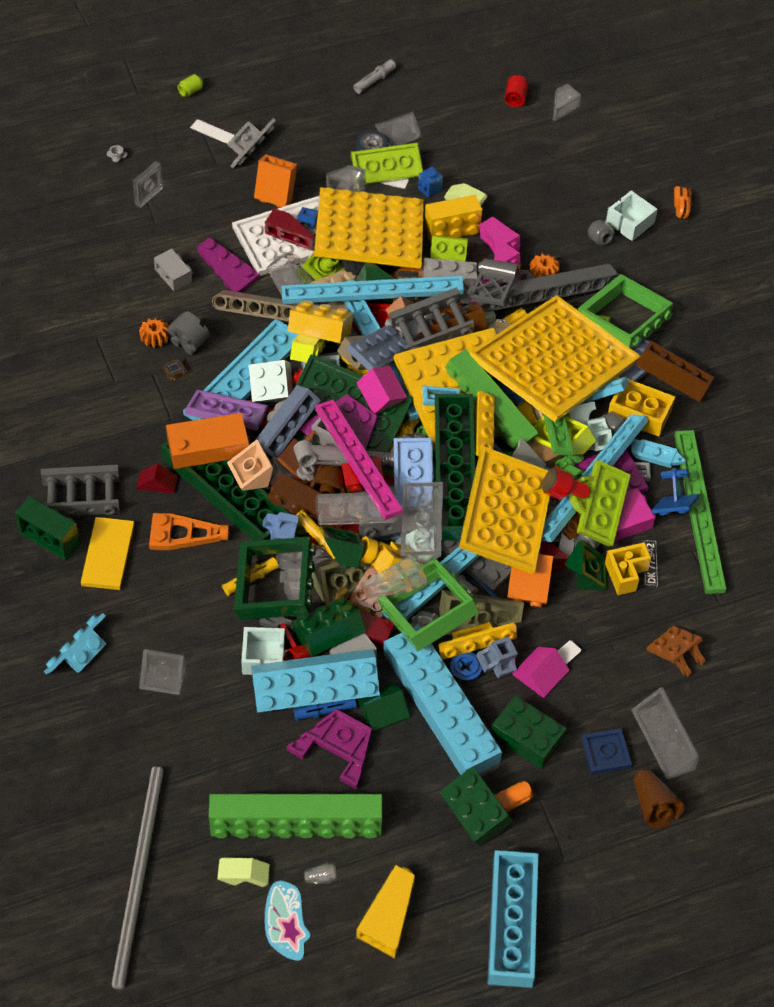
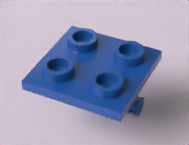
M674 468L672 471L661 472L663 480L673 478L674 496L663 497L652 509V513L666 515L673 511L685 513L691 509L700 498V495H682L679 481L680 477H689V469L678 470Z

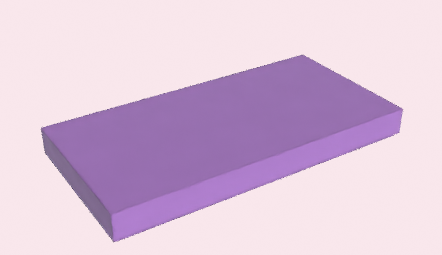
M202 390L195 392L185 408V414L204 419L242 413L245 428L258 430L268 412L267 405Z

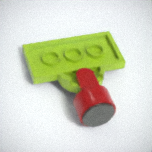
M600 460L594 462L591 476H585L577 480L573 479V475L570 472L559 467L551 468L544 477L542 484L543 492L558 500L569 496L571 505L575 511L581 514L577 533L608 547L613 545L630 474Z

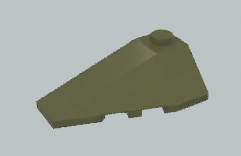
M336 559L316 563L315 572L312 573L314 588L325 606L333 603L339 588L346 587L345 595L349 598V595L353 593L370 564L359 562L358 568L351 567V569L341 567Z
M442 590L439 608L440 616L461 604L460 600L451 591ZM473 594L474 599L478 602L476 608L479 613L445 635H452L453 632L488 622L491 623L492 627H499L513 622L519 623L522 620L524 602Z

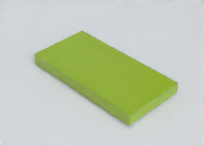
M418 143L351 152L357 186L419 178V173L423 172Z

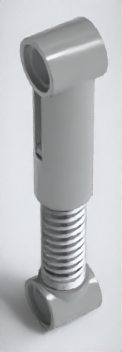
M302 440L296 443L293 448L299 465L304 468L311 467L314 464L342 466L341 464L348 463L337 446L312 445L310 441ZM394 449L388 453L366 451L370 458L380 457L382 467H388L394 471Z

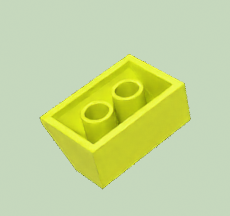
M543 416L533 426L538 431L534 441L552 449ZM565 416L574 450L572 455L584 454L596 440L587 425Z

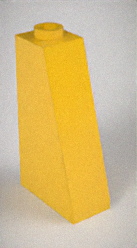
M395 865L357 928V938L393 958L396 957L414 886L415 875L408 868H400Z

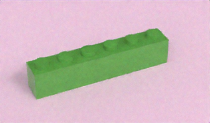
M467 349L449 360L445 367L448 375L459 384L463 392L473 394V404L477 406L478 391L495 396L494 426L496 431L507 440L511 448L516 450L521 438L528 445L534 441L538 431L475 361Z

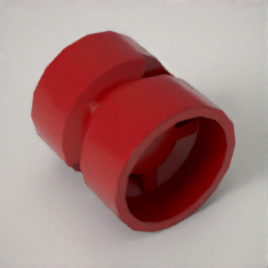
M515 75L508 79L504 100L509 106L520 107L525 103L529 85L526 78Z

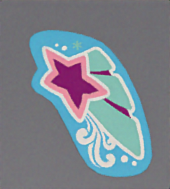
M277 881L271 886L267 897L265 930L270 945L279 953L292 960H301L303 958L304 942L309 939L310 933L303 923L301 895L298 888L288 882Z

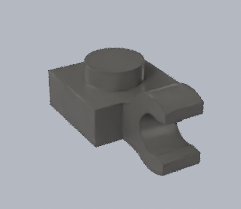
M287 616L261 618L259 620L260 625L266 628H281L280 624L284 623L290 635L294 634L292 620L286 619Z

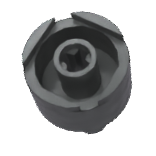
M188 311L182 312L167 328L172 337L170 339L171 342L177 347L179 345L184 347V350L189 355H192L207 340L210 333L206 326L202 328L199 324L201 320Z

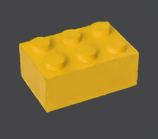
M471 195L426 204L424 229L430 243H432L433 235L459 238L480 233L479 224H481L482 208L477 196Z
M305 300L290 310L288 332L341 343L344 337H348L351 334L354 313L348 312L345 308L333 309L330 305H315L312 301Z
M627 379L629 384L624 391L615 393L610 402L608 413L616 412L625 419L630 415H646L648 422L642 428V431L659 437L672 412L675 396Z

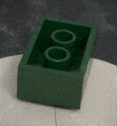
M29 496L15 511L19 534L66 561L80 545L76 522L70 517H64L56 509L45 506L41 500H35Z
M345 598L336 599L325 607L316 608L309 615H300L297 619L291 621L297 642L304 646L311 656L366 632L360 611Z
M515 695L492 724L491 736L542 769L564 741L567 728Z
M473 766L439 791L473 841L480 847L514 822L481 774Z

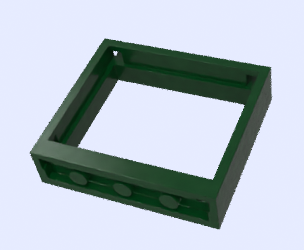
M309 537L240 542L234 611L239 620L309 615V608L313 604L312 595H310L311 590L314 588L312 573L315 572L313 556L316 555L315 544H312ZM302 552L298 600L248 603L252 556Z

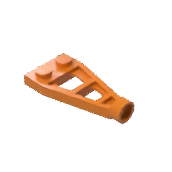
M153 513L149 542L150 550H174L229 540V525H216L175 514ZM175 525L186 527L188 529L187 536L172 539V527ZM193 529H206L207 535L194 538L192 537Z

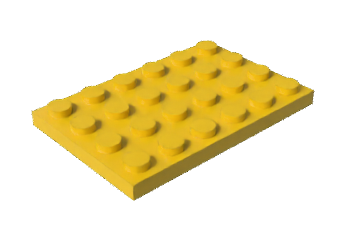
M483 446L479 453L459 548L533 574L536 569L550 497L542 489L544 477L549 470Z

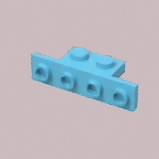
M104 613L98 616L93 615L86 622L88 626L84 630L82 628L73 635L75 638L71 644L67 642L59 650L61 654L57 658L55 656L46 663L47 668L44 672L46 674L52 672L63 660L77 673L80 672L106 645L93 631L94 627L106 615Z

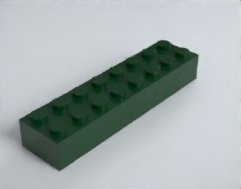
M435 394L437 541H460L475 476L473 394Z
M167 441L161 445L162 459L173 468ZM230 460L174 469L253 541L271 540L270 531L263 527V519L268 513L278 515L279 512L290 514L283 507L276 506L267 500L268 494L262 488L243 491L227 463Z

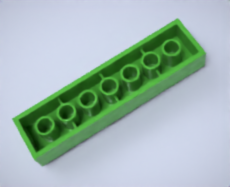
M210 794L211 836L217 838H226L227 836H236L238 838H247L248 836H258L259 838H268L270 836H279L281 838H290L291 836H301L302 838H311L313 836H322L323 838H332L334 836L375 838L381 836L382 794Z

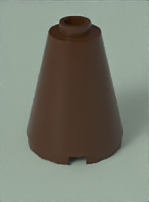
M319 465L308 487L343 503L346 497V488L342 466Z
M640 770L634 777V784L645 823L652 829H660L670 825L669 821L674 817L677 820L684 811L682 801L651 770Z

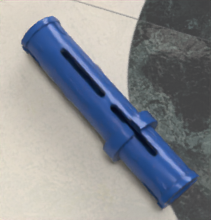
M355 699L293 708L295 720L298 721L311 717L316 719L320 715L332 713L336 709L343 711L356 708ZM338 704H343V705H341V706H336V707H332V708H327V707H329V706L338 705ZM319 708H322V709H323V710H318V711H313V712L306 713V711H310V710H315V709H319Z

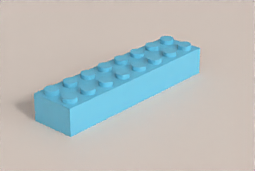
M417 625L413 629L417 632L421 627ZM402 633L384 641L383 653L460 775L472 766L481 773L499 764L502 751L433 645L429 644L417 652Z

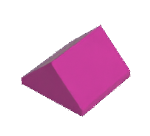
M390 366L372 368L356 382L374 414H378L407 399Z
M537 647L517 670L513 672V676L545 698L568 674L569 668L556 648Z

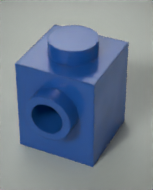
M433 166L419 173L418 188L428 198L442 191L443 176Z

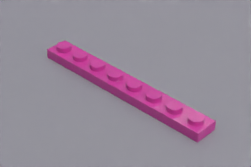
M334 400L316 405L315 410L383 519L388 520L402 515V507Z

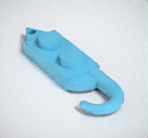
M634 439L630 443L632 445V454L637 459L669 468L686 463L685 459L675 448L643 439Z

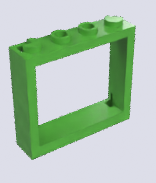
M620 274L581 305L578 311L632 349L637 347L644 338H648L651 332L658 329L663 322L671 318L673 303ZM621 293L656 313L631 334L595 315Z
M436 558L375 595L383 612L417 652L479 613L476 608L478 602L474 599L473 594L469 595L466 587L462 583L459 585L456 576L453 573L449 574L447 566L445 564L441 565ZM440 578L460 600L461 604L416 632L395 608V605Z

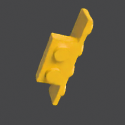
M483 391L477 392L474 428L475 455L478 457L483 446L494 449L495 396Z
M488 622L453 632V640L439 644L440 658L443 660L488 647L491 642L509 637L510 640L516 639V624L513 622L492 628L491 623Z

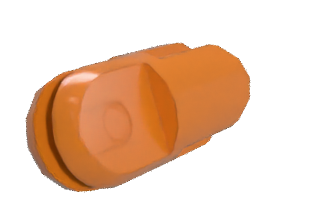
M676 186L674 188L676 216L686 219L689 216L692 204L691 189L687 190V188L682 187L680 190V186Z
M523 781L495 795L508 812L530 801L533 798V791L530 785Z

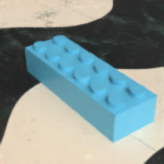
M373 649L251 665L257 712L380 695L376 657Z
M495 851L488 966L489 985L528 988L533 986L538 854Z

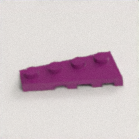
M210 237L197 247V252L214 269L215 274L218 277L220 276L224 285L231 291L242 293L260 279V274Z

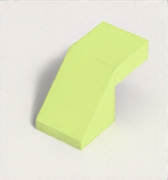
M463 183L451 186L444 198L451 200L476 195L481 206L487 195Z
M253 858L219 859L218 880L234 886L244 881L261 887L268 885L269 864Z

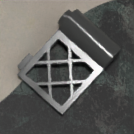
M483 259L478 266V272L480 273L473 287H469L466 295L470 301L504 306L514 282H517L519 279L520 265ZM482 279H489V280H491L490 282H488V283H486V284H483V283H482ZM502 282H507V283H508L507 285L502 286V287H500V286L498 285L499 283H502ZM492 286H495L497 288L490 292L487 290V288H490ZM482 290L485 292V294L481 296L475 295L476 293ZM499 293L502 295L501 299L492 297Z

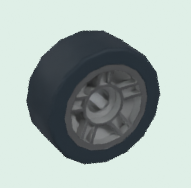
M378 131L363 132L356 140V151L388 147L386 136Z

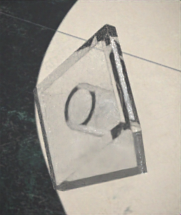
M414 112L404 113L376 124L378 131L386 136L390 147L398 146L421 137Z
M144 649L139 689L179 695L186 671L185 656Z

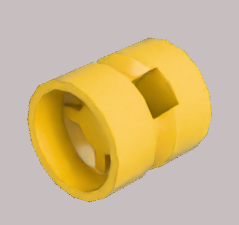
M363 537L361 541L364 549L360 562L375 567L385 547L392 549V547L388 544L377 542L372 538Z

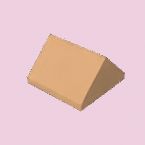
M256 440L227 462L243 491L268 487L273 466L260 442Z

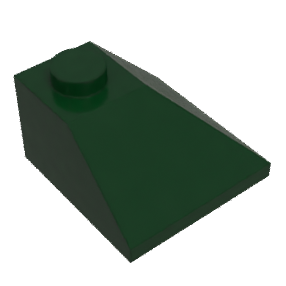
M320 524V530L325 542L338 564L346 569H351V567L358 568L364 549L358 533Z

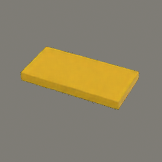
M95 518L81 586L114 590L121 589L134 530V521Z

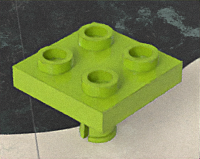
M433 235L430 258L466 262L468 239Z
M314 252L301 266L315 280L345 269L340 267L339 259L314 256Z

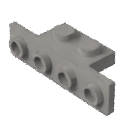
M274 118L261 132L248 121L228 142L227 145L239 155L232 163V168L237 164L240 166L246 159L245 155H250L256 148L254 145L256 143L259 145L265 137L263 135L265 133L269 134L274 129L273 124L276 121Z

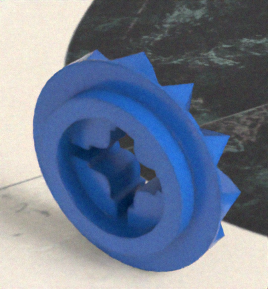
M471 652L454 656L450 662V670L453 673V677L456 676L460 681L467 680L469 682L471 679H477L478 675L481 674L482 667L478 658ZM462 664H464L465 666L470 665V671H468L467 669L462 670Z

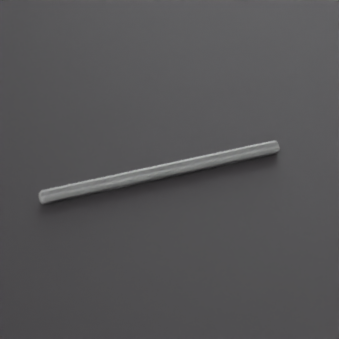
M153 767L151 770L112 980V986L115 989H123L125 985L163 777V768Z

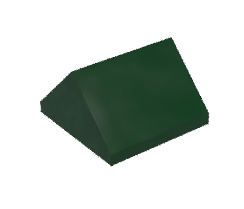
M394 684L380 688L379 696L356 699L369 727L372 728V733L410 718L403 692Z

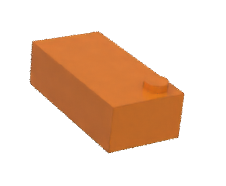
M242 413L166 425L167 439L174 469L230 460L249 446Z

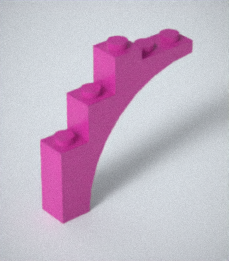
M494 217L479 224L480 238L493 251L494 260L516 263L521 267L520 253L518 252L520 250V235ZM482 279L483 284L491 281L489 279ZM470 301L472 304H477L476 301Z

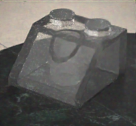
M348 165L326 175V188L365 192L366 169Z

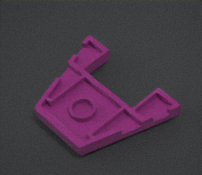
M346 394L335 403L366 451L377 415ZM317 414L302 424L299 431L308 436L312 432L311 426L319 418V415Z
M336 709L318 722L312 730L302 734L300 739L294 743L291 742L287 746V751L304 759L315 743L350 763L341 774L340 781L356 789L360 780L372 728Z

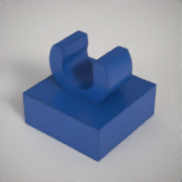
M302 207L297 221H300L302 226L305 223H309L310 229H312L318 217V210Z

